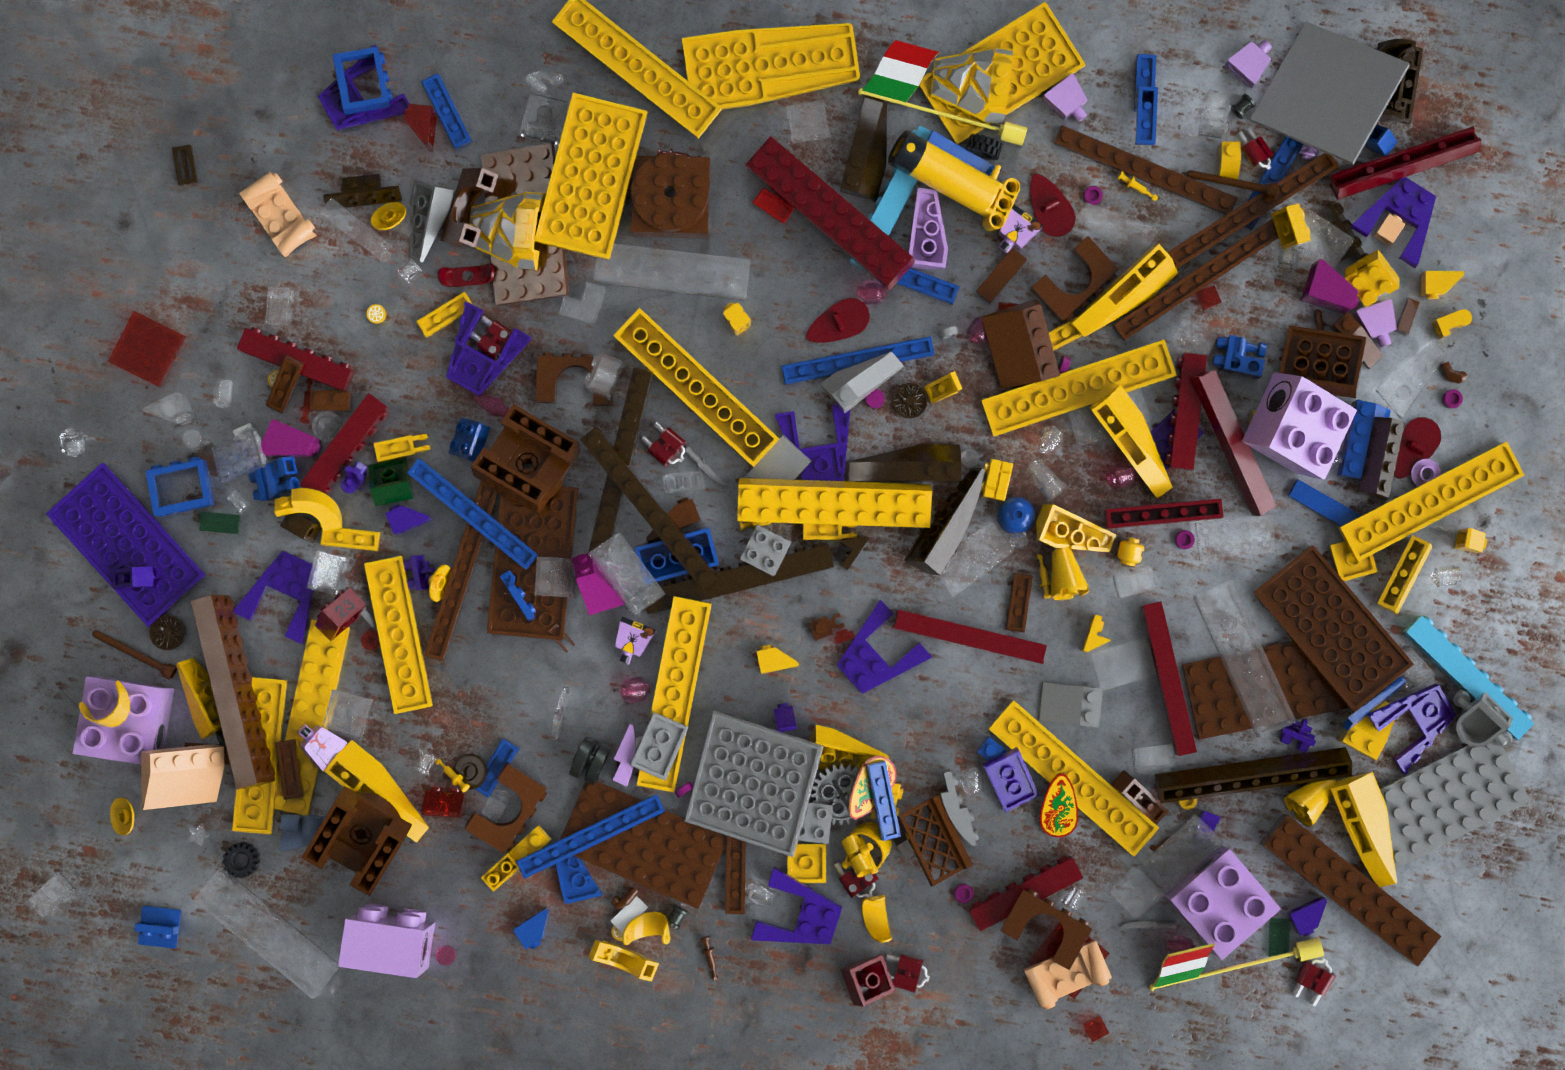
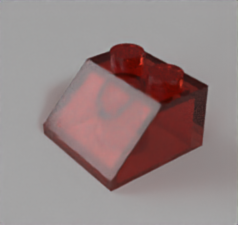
M409 104V108L405 110L404 119L429 152H433L437 113L432 106Z
M431 786V790L425 791L421 815L456 818L465 816L467 792H462L461 788H450V791H442L443 787Z

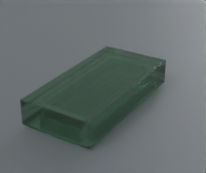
M201 512L199 531L239 534L241 515Z
M1270 918L1268 956L1272 957L1288 953L1290 919Z

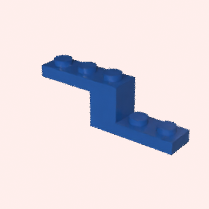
M1137 54L1134 112H1137L1135 145L1154 146L1156 143L1158 87H1155L1157 55Z

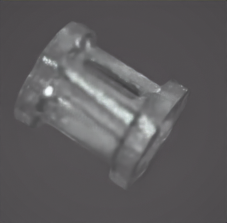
M410 259L409 263L397 272L409 284L411 279L418 272L421 273L422 270Z
M238 489L232 492L226 499V502L230 503L239 515L244 513L251 505L250 501H246L240 495Z
M423 750L421 752L423 755L418 764L414 765V768L423 774L429 775V770L438 757Z
M1070 885L1071 889L1062 902L1077 910L1079 901L1086 893Z

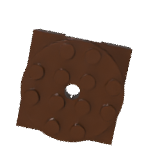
M665 153L657 156H636L631 186V233L633 237L709 239L710 157H686L675 153ZM671 187L675 191V195L667 197L665 192Z
M513 404L501 421V425L504 426L503 430L489 450L482 449L471 465L474 477L496 489L508 501L523 505L540 514L548 500L562 487L566 473L580 453V445L577 440ZM525 464H532V467L529 469L523 468Z
M344 786L304 852L302 859L323 869L328 858H331L356 873L350 886L370 896L405 840L412 824L403 820L395 807L383 797L369 792H354Z

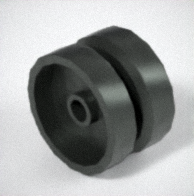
M586 736L574 756L569 775L579 778L584 770L587 769L584 781L594 786L608 758L611 747L602 743L594 753L596 740Z

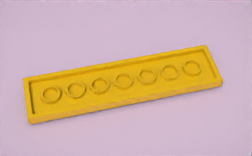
M403 556L364 563L394 714L433 706L410 589H408Z
M252 677V687L257 697L256 704L261 713V724L266 733L265 740L271 754L270 761L275 770V781L258 787L236 789L232 831L272 834L276 781L279 769L275 742L282 740L288 680Z

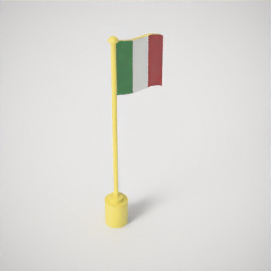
M895 40L885 52L873 77L864 88L858 90L860 96L861 94L995 130L999 132L998 136H1001L1000 140L1020 146H1023L1028 127L1005 122V125L1001 124L1000 128L907 103L918 88L930 63L940 53L935 50Z
M1317 937L1296 942L1293 952L1201 974L1206 965L1208 955L1215 946L1214 943L1168 954L1162 962L1157 979L1153 985H1149V989L1154 991L1157 988L1293 955L1302 962L1322 957L1324 952L1321 941Z

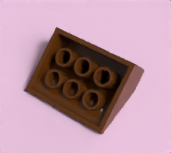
M1036 299L981 316L1001 389L1041 382L1060 376L1041 304Z
M1289 325L1279 373L1302 376L1332 395L1356 398L1367 337Z

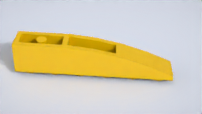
M1160 244L1152 245L1071 324L1083 337H1086L1151 300L1178 274L1173 259Z
M1121 385L1089 407L1157 499L1173 488L1143 414Z
M351 740L325 768L324 772L343 787L345 786L354 792L373 793L390 802L398 811L400 817L412 824L407 836L416 843L429 829L427 823L383 764L355 741Z
M1369 772L1337 780L1331 787V791L1351 840L1366 869L1377 886L1384 887L1396 884L1397 879L1387 806L1374 773Z

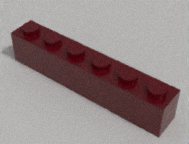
M252 327L251 330L244 329L237 350L281 367L285 356L289 355L304 363L300 375L340 391L348 390L355 373L350 369L351 365L340 362V364L333 363V358L326 355H322V358L315 355V351L305 348L304 351L297 348V344L287 341L285 344L280 342L279 337L269 334V337L262 335L263 331Z
M1184 352L1177 359L1179 376L1175 377L1174 387H1177V393L1173 395L1172 406H1175L1174 414H1171L1170 425H1172V433L1168 435L1170 452L1166 453L1165 463L1171 469L1194 470L1202 403L1190 378L1206 371L1207 355Z
M368 393L301 481L300 486L329 495L332 490L330 487L334 482L337 483L342 478V471L348 465L351 466L357 451L361 452L366 446L365 441L369 436L372 437L378 429L376 426L380 421L383 422L388 417V410L390 408Z
M1222 499L1113 508L1103 511L1106 530L1224 518Z
M1064 855L1056 860V864L1052 866L1047 864L1041 867L1039 873L1035 875L1033 873L1027 874L1022 877L1023 881L1017 884L1012 882L1006 885V890L1000 893L997 890L989 894V898L982 902L980 899L973 902L968 910L979 931L981 932L1006 919L1023 889L1026 891L1028 888L1038 893L1037 897L1043 900L1083 879L1073 857Z

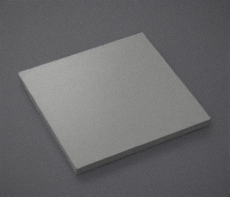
M1306 21L1250 120L1354 165L1410 65L1406 61Z
M713 711L684 822L793 857L824 746Z

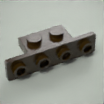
M380 174L342 178V192L324 194L323 199L326 208L331 210L402 201V195L399 186L381 187Z
M1336 201L1329 202L1328 206L1336 221L1320 229L1338 263L1354 254L1358 260L1369 255L1367 252L1364 253L1361 247L1363 245L1362 241L1358 236L1354 235L1352 228H1350L1352 223L1344 217L1342 205Z

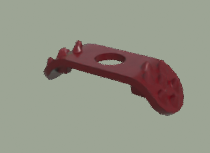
M491 263L459 268L442 267L438 271L440 283L447 287L482 285L490 283L494 278V266ZM467 271L472 272V280L464 281L462 279L463 273Z

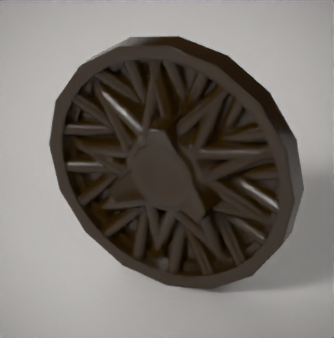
M906 383L898 387L892 399L894 410L898 415L910 419L919 417L924 413L928 403L925 390L915 383Z
M162 615L151 624L149 630L150 639L159 649L173 650L183 643L186 629L178 617Z
M465 754L455 763L453 771L457 775L461 774L463 776L462 781L470 785L468 790L476 789L485 782L487 765L480 756Z

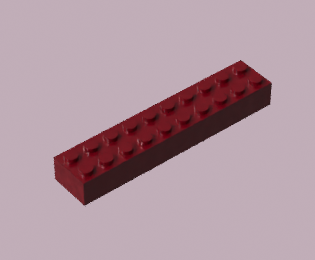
M770 136L745 164L748 171L889 291L915 263L914 257L773 137Z

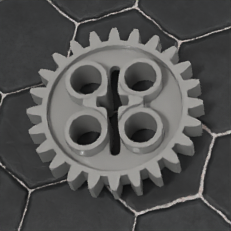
M842 762L839 763V768H836L833 763L831 770L825 766V773L818 772L820 778H815L814 781L817 784H813L812 787L815 791L811 792L810 795L815 798L810 800V802L832 806L836 803H841L842 807L840 810H832L831 823L834 825L836 820H838L840 826H842L843 820H846L849 825L851 819L849 808L845 806L832 780L834 779L849 803L858 768L855 766L851 770L849 763L844 768ZM843 777L849 778V782L846 785L840 784V780ZM826 787H832L833 790L830 794H823V790Z

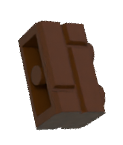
M310 391L311 410L352 412L353 393L350 391Z

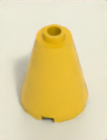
M1055 548L1052 552L1051 598H1054V600L1073 599V596L1078 593L1079 596L1089 593V586L1072 550L1069 548Z
M1336 779L1310 782L1288 794L1284 798L1287 809L1289 811L1293 810L1296 813L1294 817L1308 827L1315 824L1333 797L1331 787L1335 784Z

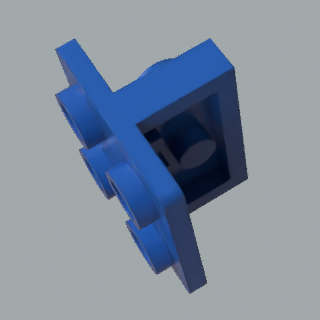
M460 418L456 425V433L450 443L449 454L474 462L484 448L491 427L477 421Z
M143 906L141 921L135 923L134 930L139 932L138 944L177 948L181 910Z

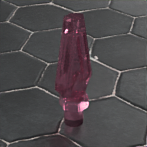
M475 394L473 396V400L492 416L500 415L504 417L509 411V407L504 406L499 398L485 394L481 396Z

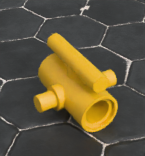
M857 834L842 840L841 843L847 854L845 861L842 862L843 868L853 867L857 877L878 872L870 854V851L873 849L871 843L866 844L863 837H858Z

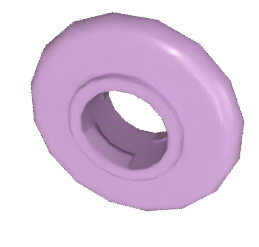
M1430 459L1417 461L1411 470V478L1417 487L1441 475L1439 465ZM1425 468H1428L1431 472V476L1427 480L1422 477V471Z

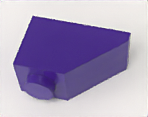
M399 504L390 507L389 512L385 513L394 535H399L432 520L428 515L405 506L400 507Z
M130 567L112 570L113 589L153 586V567Z
M788 703L777 704V708L774 709L777 731L784 732L797 729L793 705L789 706Z
M1320 896L1287 912L1296 934L1305 937L1314 933V929L1319 926L1327 904L1326 898Z

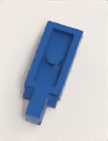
M510 570L500 576L501 580L528 621L535 618L533 613L536 610L530 602H525L523 597L526 595L521 587L518 586L516 588V577Z

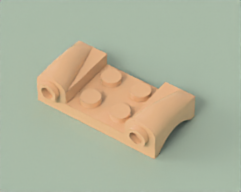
M270 171L239 194L272 238L281 254L287 257L296 247L317 235L313 231L315 227L309 219L305 220L280 183L283 182L277 173L273 174Z
M1095 939L1084 943L1070 970L1052 961L1053 957L1023 969L1040 1008L1044 1007L1045 1010L1056 1005L1055 1002L1060 997L1091 984H1098L1099 987L1109 983L1108 979L1112 977Z

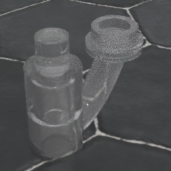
M547 72L530 73L523 83L538 98L543 97L546 101H549L552 96L548 93L549 89L540 80H551V84L556 87L564 80L561 73L557 75Z

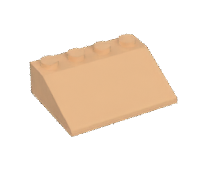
M208 744L141 751L142 810L217 802L224 770V747Z

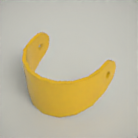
M117 680L115 682L118 692L117 705L107 717L96 720L83 702L78 704L81 713L86 719L103 727L110 728L118 726L126 720L130 711V700L125 687L120 681Z
M867 822L860 824L846 837L862 834L873 839L882 852V861L876 866L879 869L891 851L892 841L891 839L881 841L877 823Z
M885 894L864 898L861 905L862 916L869 935L879 943L891 941L892 936L885 907Z
M654 911L636 916L627 924L623 931L622 940L624 945H629L638 938L654 935L662 936L663 944H668L671 937L666 916L661 912Z

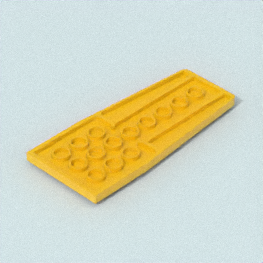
M850 23L734 30L682 38L688 82L718 104L722 110L752 106L852 83L860 79L853 26Z

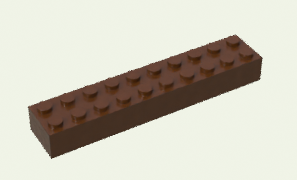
M208 595L192 600L191 605L236 789L253 788L274 782L275 770L271 765V754L265 740L266 733L261 724V713L256 704L257 697L252 687V676L248 671V661L242 647L243 640L238 631V620L233 610L234 603L230 595Z
M1283 813L1259 843L1411 964L1418 967L1441 938L1440 934L1289 815Z

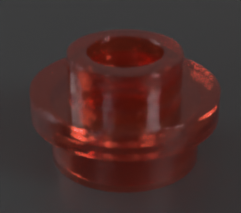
M374 631L365 632L361 637L362 646L367 650L376 649L380 645L378 633ZM369 637L374 638L373 644L368 643Z

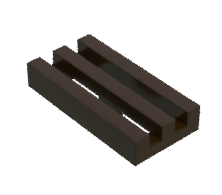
M192 145L172 148L178 185L184 186V184L199 183ZM185 150L188 151L189 162H190V168H191V173H192V178H191V179H190V175H189V169H188V164H187V158H186V152H185ZM178 151H181L185 180L182 179Z

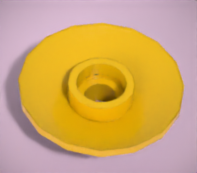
M400 202L384 204L373 213L371 217L372 226L377 230H387L395 227L404 219L406 207Z
M443 564L439 566L429 578V595L433 601L438 602L443 599L451 574V569L448 565Z
M124 797L116 798L110 809L112 827L121 836L128 835L134 826L132 805Z

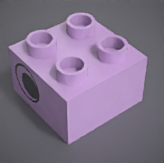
M1274 372L1242 442L1296 474L1325 480L1357 410L1302 376Z
M86 676L82 702L88 707L96 720L107 717L116 707L118 692L115 682L117 680L123 684L128 693L130 711L123 723L112 728L103 727L86 719L80 711L73 754L141 765V751L165 748L175 688L101 676Z
M1222 845L1163 895L1205 945L1215 944L1211 952L1221 960L1281 910L1229 848Z
M365 903V907H358L357 913L345 919L338 967L417 978L429 967L435 922L425 921L426 911L403 909V913H397V916L387 915L388 906Z

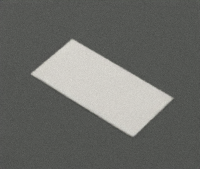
M636 896L631 904L625 906L611 922L623 933L627 924L636 916L641 915L648 907Z

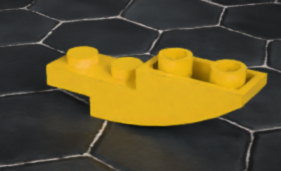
M538 825L487 871L481 879L494 892L519 870L516 863L517 860L542 849L552 839Z

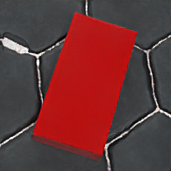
M764 187L752 202L783 225L794 211L785 201Z

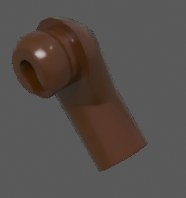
M1449 361L1440 365L1448 381L1460 384L1467 379L1466 372L1453 370Z
M631 887L622 899L619 896H615L611 904L616 909H621L631 904L639 892Z

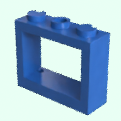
M378 47L333 54L345 115L390 107L389 101L393 100L391 89L386 87V82H389L387 70L383 71L382 64H385L384 53L379 52ZM374 57L382 97L350 103L343 62Z
M200 457L189 458L186 463L174 461L169 463L170 466L162 467V465L151 466V470L145 471L154 516L162 517L215 506L206 460L200 459ZM197 467L203 498L161 507L155 476Z

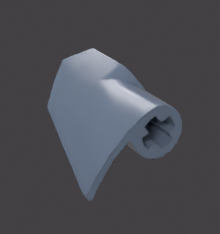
M283 814L280 825L282 838L279 851L309 846L326 816Z

